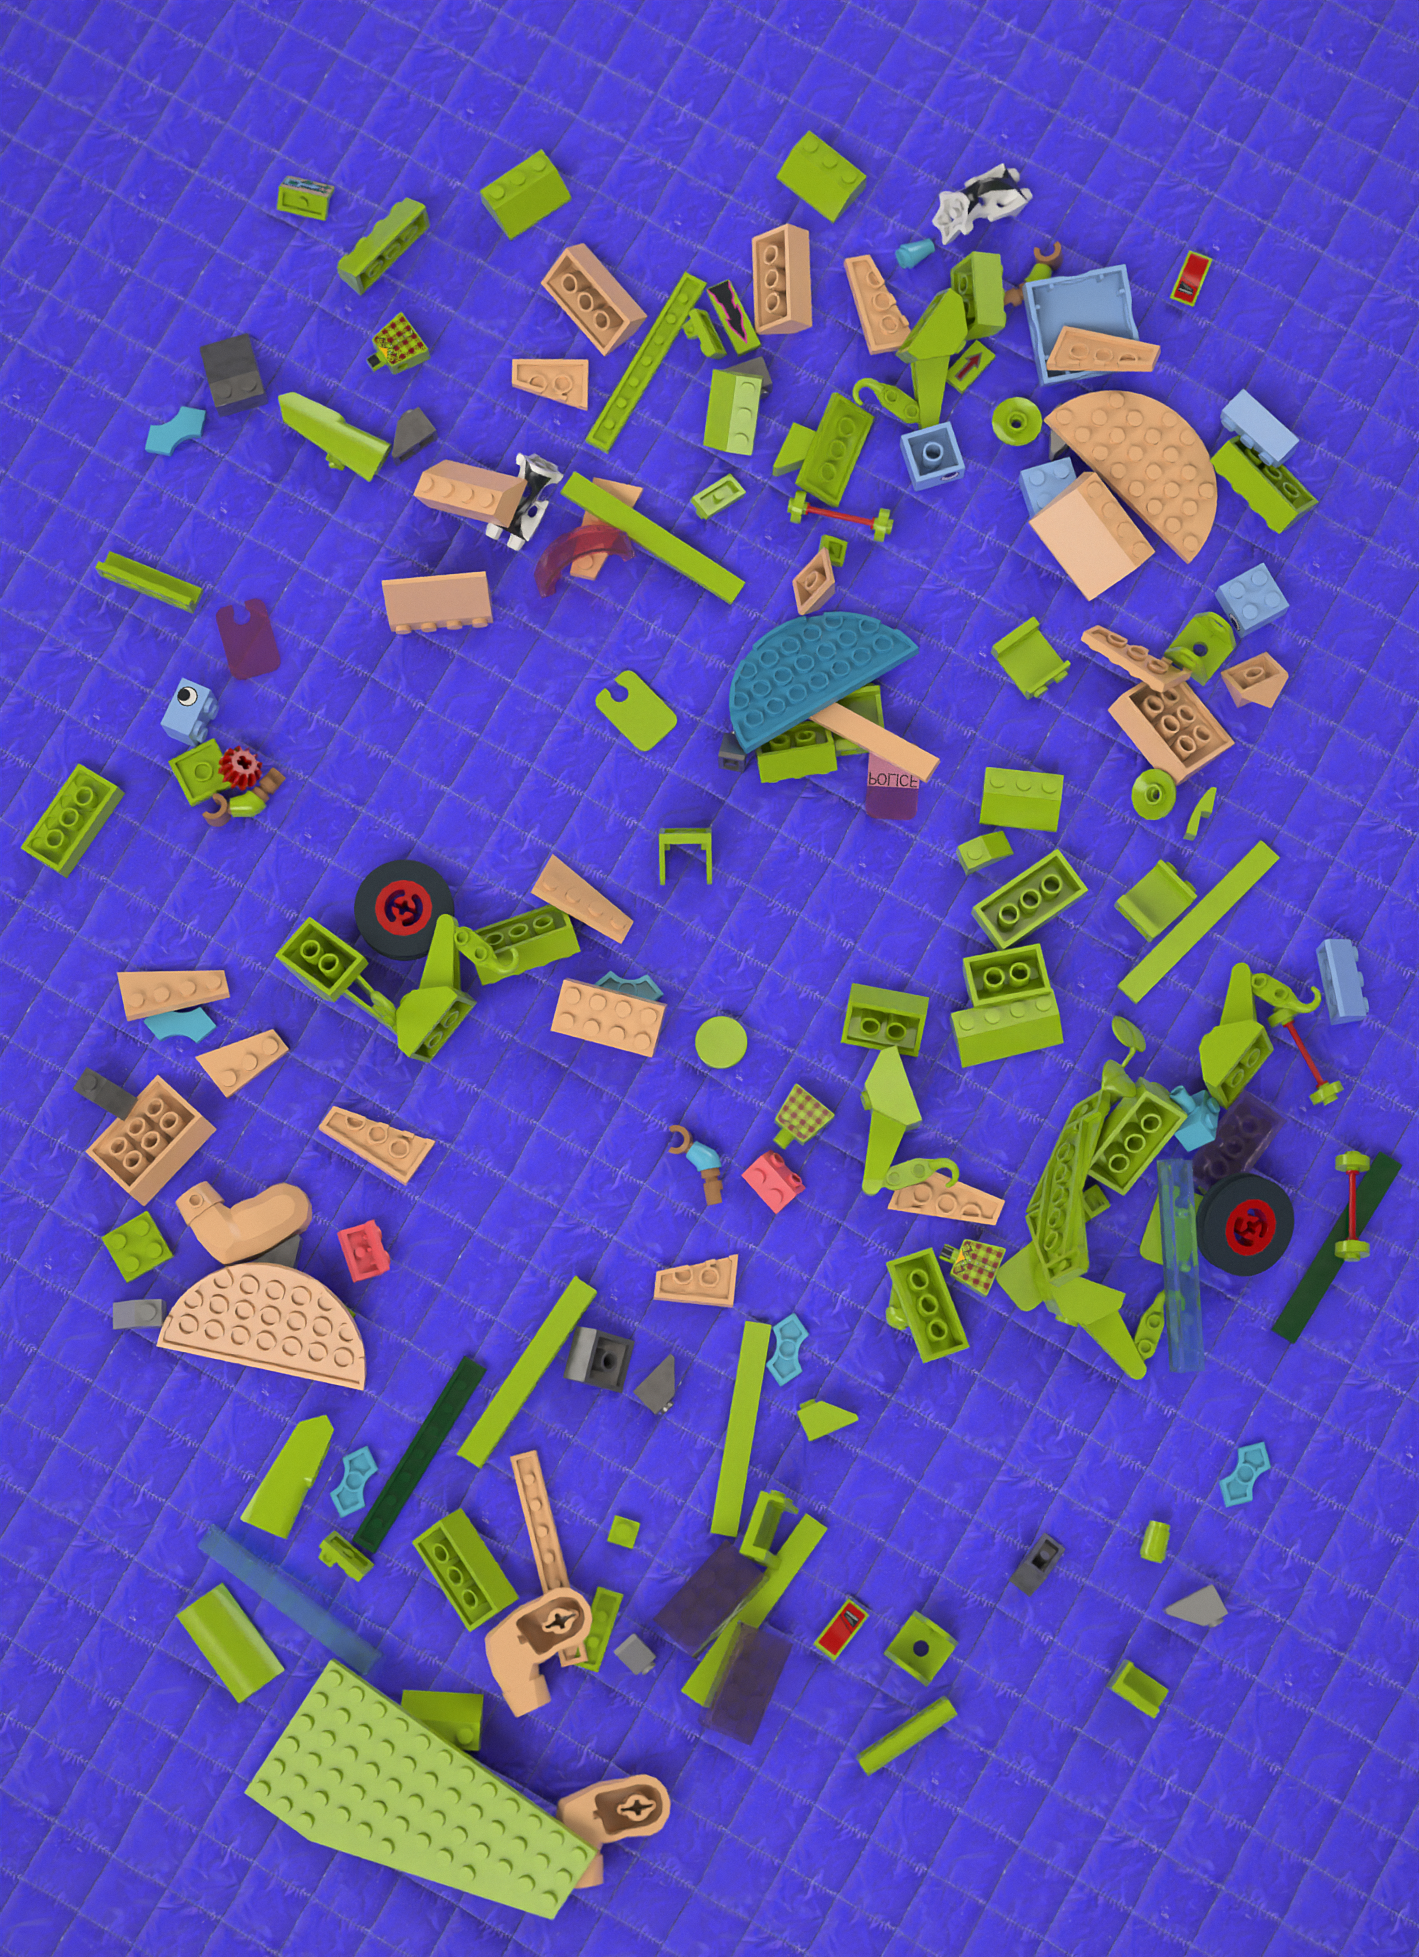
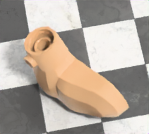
M207 1181L192 1187L175 1202L188 1227L192 1228L198 1241L214 1259L225 1267L242 1264L262 1257L293 1236L305 1232L312 1221V1205L307 1194L298 1186L285 1182L271 1185L256 1197L243 1200L232 1208L224 1205L225 1200Z
M555 1588L543 1596L518 1607L485 1637L486 1655L492 1674L504 1693L502 1695L515 1717L524 1715L552 1701L544 1675L539 1674V1664L548 1660L560 1650L580 1644L589 1635L592 1623L590 1606L581 1594L571 1588Z
M642 1774L622 1779L601 1781L563 1797L558 1801L555 1818L599 1850L574 1889L596 1886L604 1882L603 1854H600L603 1843L618 1841L625 1837L648 1836L662 1829L670 1814V1799L666 1788L657 1778Z

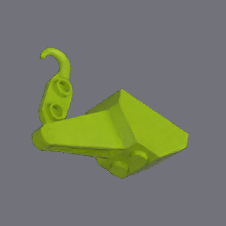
M951 288L938 292L895 354L906 364L910 363L915 400L896 386L879 383L872 378H863L858 380L852 390L854 401L859 406L863 404L859 398L860 389L869 387L874 391L880 404L907 424L917 423L919 430L939 424L949 359L954 353L958 354L966 344L964 338L968 334L962 296Z
M448 914L441 915L437 919L419 989L407 993L401 999L400 1006L396 1010L398 1048L410 1058L430 1063L476 1005L477 1001L466 992L461 991L459 951L478 966L491 969L499 975H508L517 969L520 962L519 953L514 947L510 948L513 954V961L510 965L503 966L498 961L493 948L477 933L468 927H459L455 917Z
M308 917L276 953L277 959L306 987L324 1000L335 1003L343 995L397 1036L396 1009L393 1003L380 992L374 991L360 975L369 964L368 961L314 919ZM352 982L374 1003L372 1008L347 990Z
M1237 963L1233 966L1220 1025L1215 1026L1210 1033H1207L1202 1038L1199 1046L1203 1080L1211 1096L1217 1100L1221 1107L1228 1110L1274 1050L1264 1026L1257 1022L1255 996L1276 1008L1292 1009L1299 1013H1310L1316 1010L1321 1003V993L1316 987H1311V991L1315 995L1314 1000L1311 1003L1304 1004L1297 999L1288 986L1265 973L1252 974L1246 963Z
M893 1046L881 1050L860 1096L864 1110H869L871 1114L862 1183L863 1192L868 1196H874L878 1194L881 1188L896 1191L923 1182L935 1171L944 1167L952 1172V1179L945 1184L946 1188L954 1186L959 1179V1168L954 1161L948 1158H916L890 1167L904 1132L920 1127L922 1118L897 1047Z
M1038 1263L1033 1276L1048 1311L1056 1314L1055 1320L1078 1327L1079 1324L1128 1377L1136 1380L1142 1379L1145 1376L1146 1366L1144 1361L1150 1358L1156 1350L1165 1323L1163 1306L1168 1297H1175L1179 1302L1180 1311H1183L1185 1306L1184 1297L1178 1290L1172 1288L1162 1290L1157 1294L1151 1306L1142 1314L1132 1340L1118 1312L1121 1309L1126 1293L1079 1276L1057 1287L1046 1280L1041 1263Z

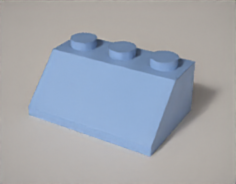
M1244 389L1221 412L1220 418L1224 427L1231 432L1234 430L1241 436V442L1250 449L1253 447L1259 453V458L1266 465L1270 466L1272 464L1275 468H1278L1295 454L1300 440Z
M1351 939L1324 940L1317 947L1316 953L1331 1025L1363 1020L1367 1016L1366 1012H1369L1367 998L1362 996L1361 987L1364 986L1361 971L1357 972V948L1352 946Z

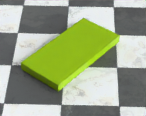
M838 392L832 393L795 484L832 508L838 507L875 417Z

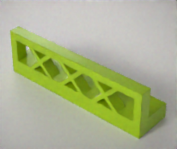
M109 551L105 562L98 561L95 567L103 578L194 614L204 592L200 587Z

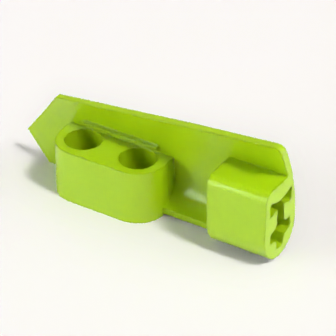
M295 392L278 396L282 419L285 424L322 448L368 482L372 481L374 474L377 475L389 456L392 444L346 423L341 414Z
M327 1415L301 1421L297 1424L241 1515L240 1519L281 1538H288L309 1488H312L331 1444L330 1439L334 1428Z

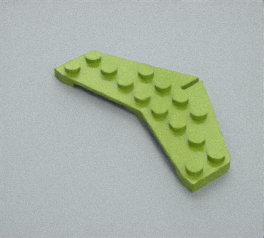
M1102 1089L1077 1103L1072 1108L1025 1211L1028 1213L1025 1219L1046 1280L1057 1287L1084 1274L1089 1267L1082 1189L1104 1119L1110 1111L1111 1093Z

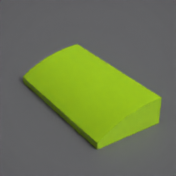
M78 763L20 848L55 872L68 878L125 793L116 785Z
M932 1247L886 1262L923 1363L969 1348V1343Z
M221 1583L176 1615L238 1703L244 1702L285 1671V1668L224 1583Z

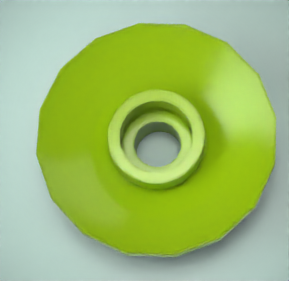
M1014 397L1004 400L997 406L993 412L991 422L993 431L999 440L1007 445L1017 447L1027 445L1036 439L1041 431L1042 417L1041 412L1034 403L1025 398ZM1017 421L1021 424V426L1019 428H1014L1012 426V423Z
M1149 769L1143 772L1136 779L1132 788L1131 798L1134 809L1147 820L1164 818L1172 810L1176 802L1177 790L1175 782L1167 772L1161 769Z

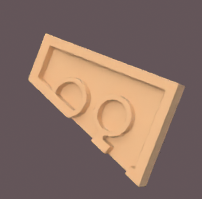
M512 359V386L588 411L589 362L588 360Z

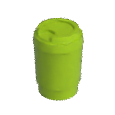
M1149 1521L1140 1549L1142 1559L1162 1563L1165 1560L1170 1537V1525Z

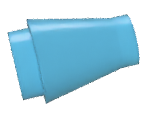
M927 238L922 241L901 245L900 249L896 250V258L899 265L903 269L907 267L913 268L935 251L934 244Z

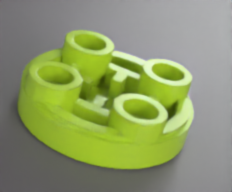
M717 1016L710 1018L697 1031L695 1037L697 1054L708 1067L716 1069L733 1067L744 1058L746 1053V1032L740 1023L730 1017Z

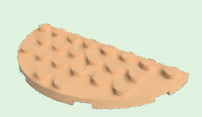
M1117 390L1088 393L1064 403L1051 412L1043 421L1166 544L1189 564L1198 554L1211 531L1217 507V484L1210 456L1203 442L1187 421L1171 408L1155 399L1133 392Z
M264 1262L236 1264L217 1270L200 1279L173 1306L164 1321L157 1342L158 1347L358 1390H364L366 1384L365 1349L361 1334L348 1309L329 1288L315 1278L280 1264Z

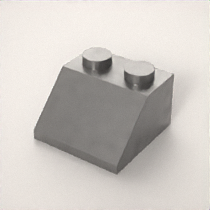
M576 1326L563 1378L622 1393L635 1341L600 1330Z

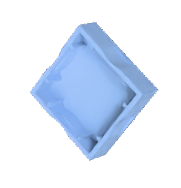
M1126 264L1091 270L1078 276H1059L1028 282L1022 286L1040 387L1124 372L1047 370L1046 363L1063 326L1139 341L1138 330L1132 316V297Z

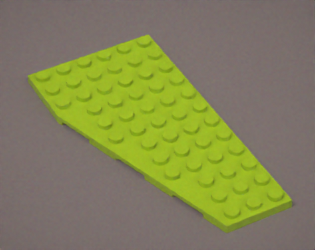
M335 1658L329 1661L244 1792L309 1841L551 1920L554 1919L599 1851L592 1844Z

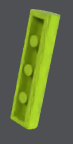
M942 1696L856 1755V1759L869 1777L958 1714L950 1701L945 1696Z

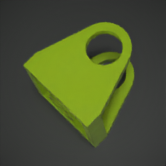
M1205 612L1196 614L1165 651L1163 656L1173 661L1172 663L1181 670L1184 667L1192 670L1190 677L1204 687L1235 649L1236 641L1233 630L1228 622L1216 613ZM1201 644L1206 648L1207 654L1197 656L1193 652V647Z
M660 828V885H665L666 882L665 850H670V844H701V850H706L707 885H712V828Z
M914 1610L883 1654L927 1687L956 1648L958 1642L934 1622ZM919 1640L925 1641L929 1647L927 1654L924 1656H917L913 1651V1645Z

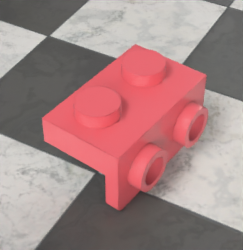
M769 1150L761 1155L741 1175L775 1214L779 1213L798 1194L806 1189L802 1184L801 1178L796 1173L791 1172L785 1165L784 1159L779 1154L774 1153L773 1150Z
M374 1220L341 1230L337 1233L353 1283L380 1276L390 1270V1257L383 1248L381 1242L382 1233Z

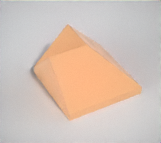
M825 547L792 580L798 613L801 615L819 610L835 594L833 570L828 549Z
M1267 652L1220 672L1237 708L1250 702L1272 708L1289 677L1288 672Z

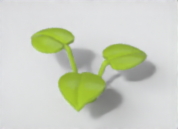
M1116 1015L1112 1020L1113 1032L1122 1044L1130 1048V1052L1121 1065L1114 1060H1108L1104 1064L1101 1089L1111 1093L1110 1108L1124 1097L1133 1098L1136 1096L1135 1084L1125 1073L1124 1069L1134 1056L1136 1050L1143 1052L1146 1048L1145 1039L1140 1030L1127 1019ZM1151 1082L1170 1097V1092L1159 1083Z

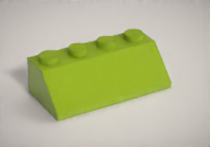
M407 197L402 202H397L391 208L390 214L384 220H379L374 225L373 231L367 237H362L349 255L346 254L340 259L337 266L339 277L362 296L430 227L426 206Z
M1237 435L1229 439L1211 458L1210 462L1214 466L1215 471L1231 483L1232 489L1249 502L1250 508L1266 520L1268 527L1280 534L1293 526L1316 506L1318 501L1283 464L1278 468H1275L1272 464L1270 466L1266 465L1259 458V453L1253 447L1251 449L1246 447L1240 440L1241 436Z
M551 904L474 930L493 948L498 961L503 966H508L513 961V954L510 951L511 947H514L520 956L517 969L508 975H499L491 969L475 964L482 986L496 983L506 977L519 975L526 970L545 966L549 962L567 958L581 952L568 914Z
M1053 988L1049 994L970 1008L951 1013L949 1017L962 1068L1064 1043L1060 1014Z
M1141 1076L1135 1083L1136 1096L1133 1098L1124 1097L1103 1123L1087 1173L1123 1196L1188 1117L1187 1113L1163 1090Z
M462 1508L442 1518L412 1541L469 1632L519 1599L514 1588L507 1580Z

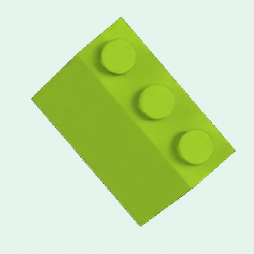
M809 130L793 147L776 178L834 224L866 188L867 176Z
M542 149L480 190L483 205L510 241L572 200L557 169Z
M973 251L950 270L951 289L962 296L968 330V334L964 338L965 341L993 336L1003 329L1006 324L1003 302L1005 291L1002 288L1003 266L1000 254Z
M713 369L704 446L725 452L752 456L764 376Z
M814 721L801 722L754 749L761 783H775L789 778L799 779L807 775L827 774L830 771L838 770L831 731Z
M986 767L983 779L979 824L1056 832L1064 775Z
M1040 943L963 958L962 971L967 992L974 1008L1051 993Z
M852 983L841 1043L878 1050L896 1046L899 1054L918 1057L929 997Z
M403 1690L402 1708L460 1750L479 1751L481 1749L484 1694Z

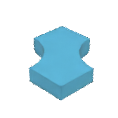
M181 406L177 416L170 422L158 426L151 425L145 447L146 452L172 456L175 448L184 440L201 438L207 416L206 411Z
M610 971L594 984L653 1001H658L664 996L663 992L648 975L635 980H626Z
M201 1007L187 1013L170 1011L149 1016L143 1021L161 1042L172 1036H185L199 1044L217 1028Z
M795 1313L772 1327L777 1339V1348L774 1356L766 1364V1367L780 1387L803 1372L798 1362V1350L809 1333Z
M1264 1442L1237 1448L1238 1460L1235 1469L1227 1478L1218 1481L1225 1507L1253 1501L1252 1487L1256 1478L1262 1472L1271 1468Z
M368 1446L343 1457L345 1466L343 1480L338 1488L330 1493L341 1518L366 1507L364 1501L365 1485L368 1479L379 1470Z

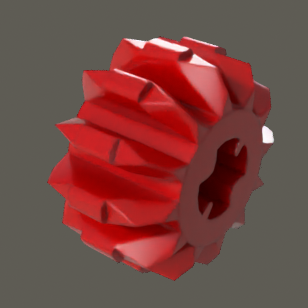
M239 745L234 749L226 750L218 763L220 766L218 774L224 775L222 783L230 782L231 789L238 786L241 791L245 790L246 787H253L262 775L260 769L263 763L256 761L258 754H250L249 747L243 751Z

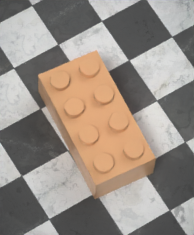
M566 978L563 980L551 1031L653 1057L656 1052L668 1004Z

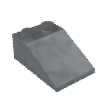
M248 333L199 347L213 401L220 418L268 404Z

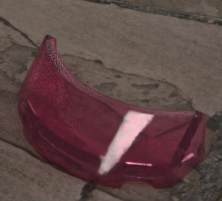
M585 525L574 528V530L556 538L541 555L534 572V578L541 598L544 599L557 593L555 585L563 577L561 571L579 558L596 553H607L608 556L618 555L626 562L637 557L627 532L605 525Z

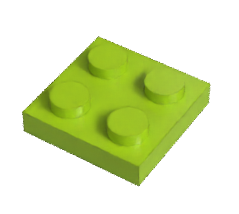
M145 1211L101 1237L128 1284L174 1257L149 1211Z

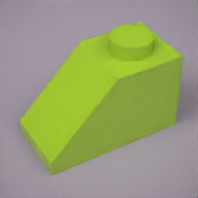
M793 422L773 465L774 476L778 477L802 467L816 431Z
M1003 831L979 836L957 846L956 855L966 876L1014 854Z
M814 1399L800 1404L801 1410L796 1412L809 1442L859 1420L856 1414L823 1401L816 1403Z

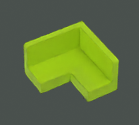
M1124 1659L1106 1687L1149 1717L1155 1718L1160 1711L1158 1707L1168 1694V1689L1133 1666L1134 1663L1130 1660Z

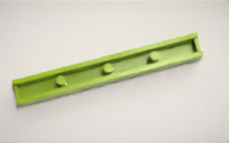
M574 1276L457 1452L458 1456L464 1457L481 1469L597 1295V1291L581 1281L578 1276Z

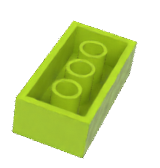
M1057 848L972 908L971 914L998 951L1008 950L1084 898L1088 889Z

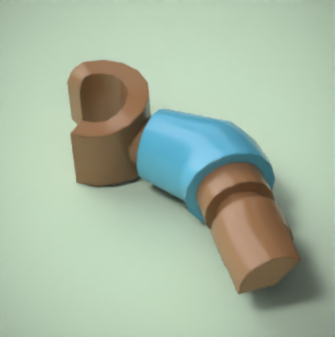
M680 1125L668 1127L672 1133L681 1132L684 1136L683 1144L678 1148L671 1147L668 1152L673 1154L686 1153V1158L697 1167V1172L701 1173V1178L705 1179L706 1182L703 1184L707 1206L722 1203L720 1190H723L722 1180H718V1176H720L719 1168L722 1165L716 1151L698 1141L693 1143V1137L687 1128Z

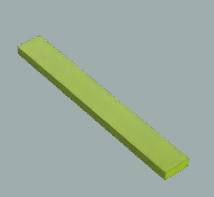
M684 272L586 438V443L606 454L610 452L683 328L682 326L689 318L688 312L694 309L706 289V282Z
M573 472L560 492L561 495L728 604L732 605L746 582L577 472Z
M1261 840L1117 987L1136 1005L1280 857Z
M745 1321L710 1533L737 1537L772 1325Z
M807 1513L803 1516L776 1555L782 1561L779 1571L770 1568L765 1570L738 1610L744 1605L746 1606L731 1618L681 1689L683 1693L703 1707L827 1531L825 1526Z

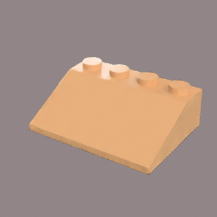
M1096 472L1082 473L1028 521L1088 601H1091L1137 569L1155 553V550Z
M485 571L382 580L389 626L391 631L397 634H409L411 630L419 629L423 632H433L441 627L457 630L461 629L464 625L481 628L488 626V623H493L491 591Z
M1143 681L1123 693L1108 709L1109 713L1154 769H1161L1167 772L1174 780L1176 787L1235 744L1185 681L1162 693L1151 689L1149 684Z
M159 1075L136 1097L139 1100L126 1120L123 1121L117 1117L85 1151L143 1206L158 1193L217 1130Z

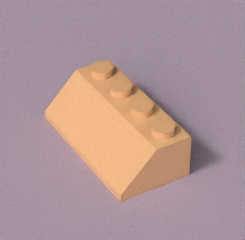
M787 223L752 238L755 333L758 335L794 334L812 327L809 231Z
M584 243L566 248L541 282L544 288L604 356L610 354L634 335L648 317Z
M445 459L422 473L413 495L430 508L509 528L528 481Z

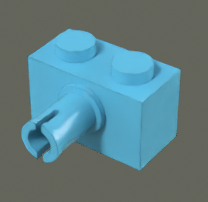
M1184 1086L1174 1088L1170 1093V1098L1188 1115L1174 1133L1176 1138L1188 1152L1215 1140L1220 1111L1217 1100L1214 1097L1211 1098L1206 1090L1190 1096Z

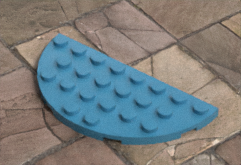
M823 612L824 615L809 618L801 616L774 628L760 638L752 646L753 649L746 658L740 661L731 683L729 709L732 727L740 746L748 754L919 654V647L900 630H893L881 624V620L850 612Z

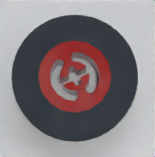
M395 860L374 869L361 883L354 903L356 924L366 943L380 955L399 961H411L427 956L433 940L437 919L443 914L453 917L455 915L453 898L445 880L430 866L414 860ZM405 894L402 897H398L394 903L396 907L404 909L407 905L410 912H405L404 915H401L398 908L392 907L396 920L390 922L386 916L388 904L397 895ZM419 899L423 904L422 915L413 925L405 927V924L415 920L413 913L417 914V910L413 901Z
M1242 1172L1229 1175L1218 1181L1208 1190L1198 1207L1194 1225L1197 1246L1209 1263L1227 1273L1243 1277L1257 1275L1272 1267L1286 1251L1294 1230V1211L1288 1195L1276 1183L1253 1173ZM1252 1208L1255 1216L1247 1213L1248 1210ZM1234 1233L1240 1235L1241 1239L1236 1240Z

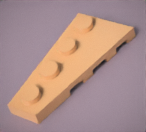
M863 255L845 259L844 267L870 355L898 350L911 330L908 327L909 323L906 317L902 316L897 308L895 298L892 294H889L885 287V281L870 255Z
M1063 326L1046 365L1047 370L1152 372L1161 349L1159 345Z
M596 477L593 478L592 483L632 509L643 493V488ZM586 510L570 575L595 581L610 554V550L621 533Z
M1099 625L1084 631L1081 641L1088 644L1092 650L1100 652L1109 658L1110 662L1120 665L1129 671L1130 675L1149 684L1151 689L1161 693L1188 680L1192 673V670L1186 667L1179 670L1171 666L1173 661L1162 657L1160 660L1149 655V649L1143 646L1128 645V639Z
M552 854L530 892L622 944L634 922L554 854Z
M224 970L117 972L127 1021L230 997Z
M336 1106L332 1107L319 1125L320 1131L405 1186L436 1144L434 1140L424 1139L415 1136L414 1133L389 1127L388 1124L366 1119L365 1116Z
M934 1172L923 1182L894 1191L887 1209L996 1225L1005 1201L959 1181L954 1186L946 1188L945 1184L952 1178Z

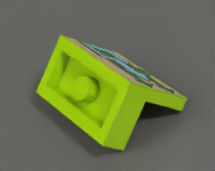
M287 176L279 186L277 210L325 221L328 217L329 200L335 191V187Z

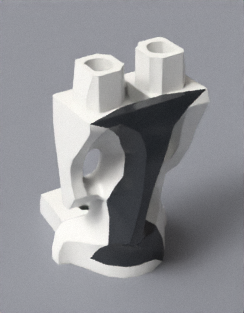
M1000 164L987 173L968 180L964 184L966 188L962 190L941 192L939 195L941 205L932 222L941 231L942 243L947 245L953 242L961 232L964 235L969 234L973 229L972 222L977 218H988L990 222L1009 215L1016 217L1032 199L1029 189H1020L1017 182L1020 179L1015 168L1007 169L1004 164ZM978 197L983 199V206L980 205ZM1000 203L1003 208L998 207L996 204Z
M519 452L516 457V463L521 467L518 478L528 481L529 496L526 498L521 497L509 528L488 523L485 533L487 536L498 540L503 529L511 533L507 545L516 551H519L526 541L528 542L532 539L547 509L549 501L538 500L542 490L546 485L557 484L564 476L557 470V465L542 459L535 453L526 456ZM532 506H536L538 509L536 515L529 517V509Z

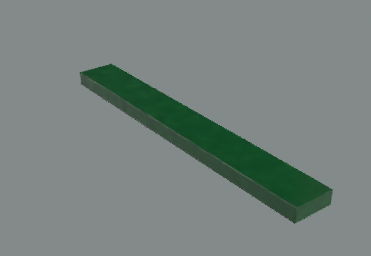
M1381 1151L1378 1152L1370 1165V1169L1365 1173L1356 1188L1357 1238L1360 1237L1403 1166ZM1349 1201L1271 1328L1272 1332L1292 1344H1295L1345 1261L1344 1258L1335 1256V1243L1346 1241V1238L1349 1237Z
M466 1356L463 1357L352 1538L354 1542L376 1554L487 1372L486 1368Z

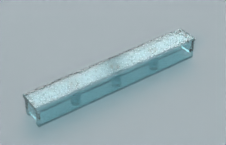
M1183 1158L1159 1159L1156 1161L1169 1371L1177 1373L1205 1371L1192 1160Z
M212 1523L211 1528L198 1543V1548L362 1675H368L378 1660L385 1655L217 1524Z

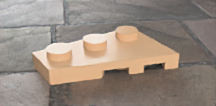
M274 1029L195 1058L226 1098L229 1099L290 1050Z
M738 1254L731 1255L728 1258L708 1260L705 1263L691 1266L685 1265L657 1271L654 1300L733 1308Z

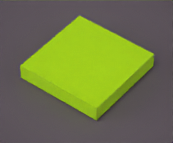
M214 738L168 761L191 807L212 798L213 793L220 794L231 788L230 782L222 783L224 775L218 774V769L220 768L218 763L223 754Z

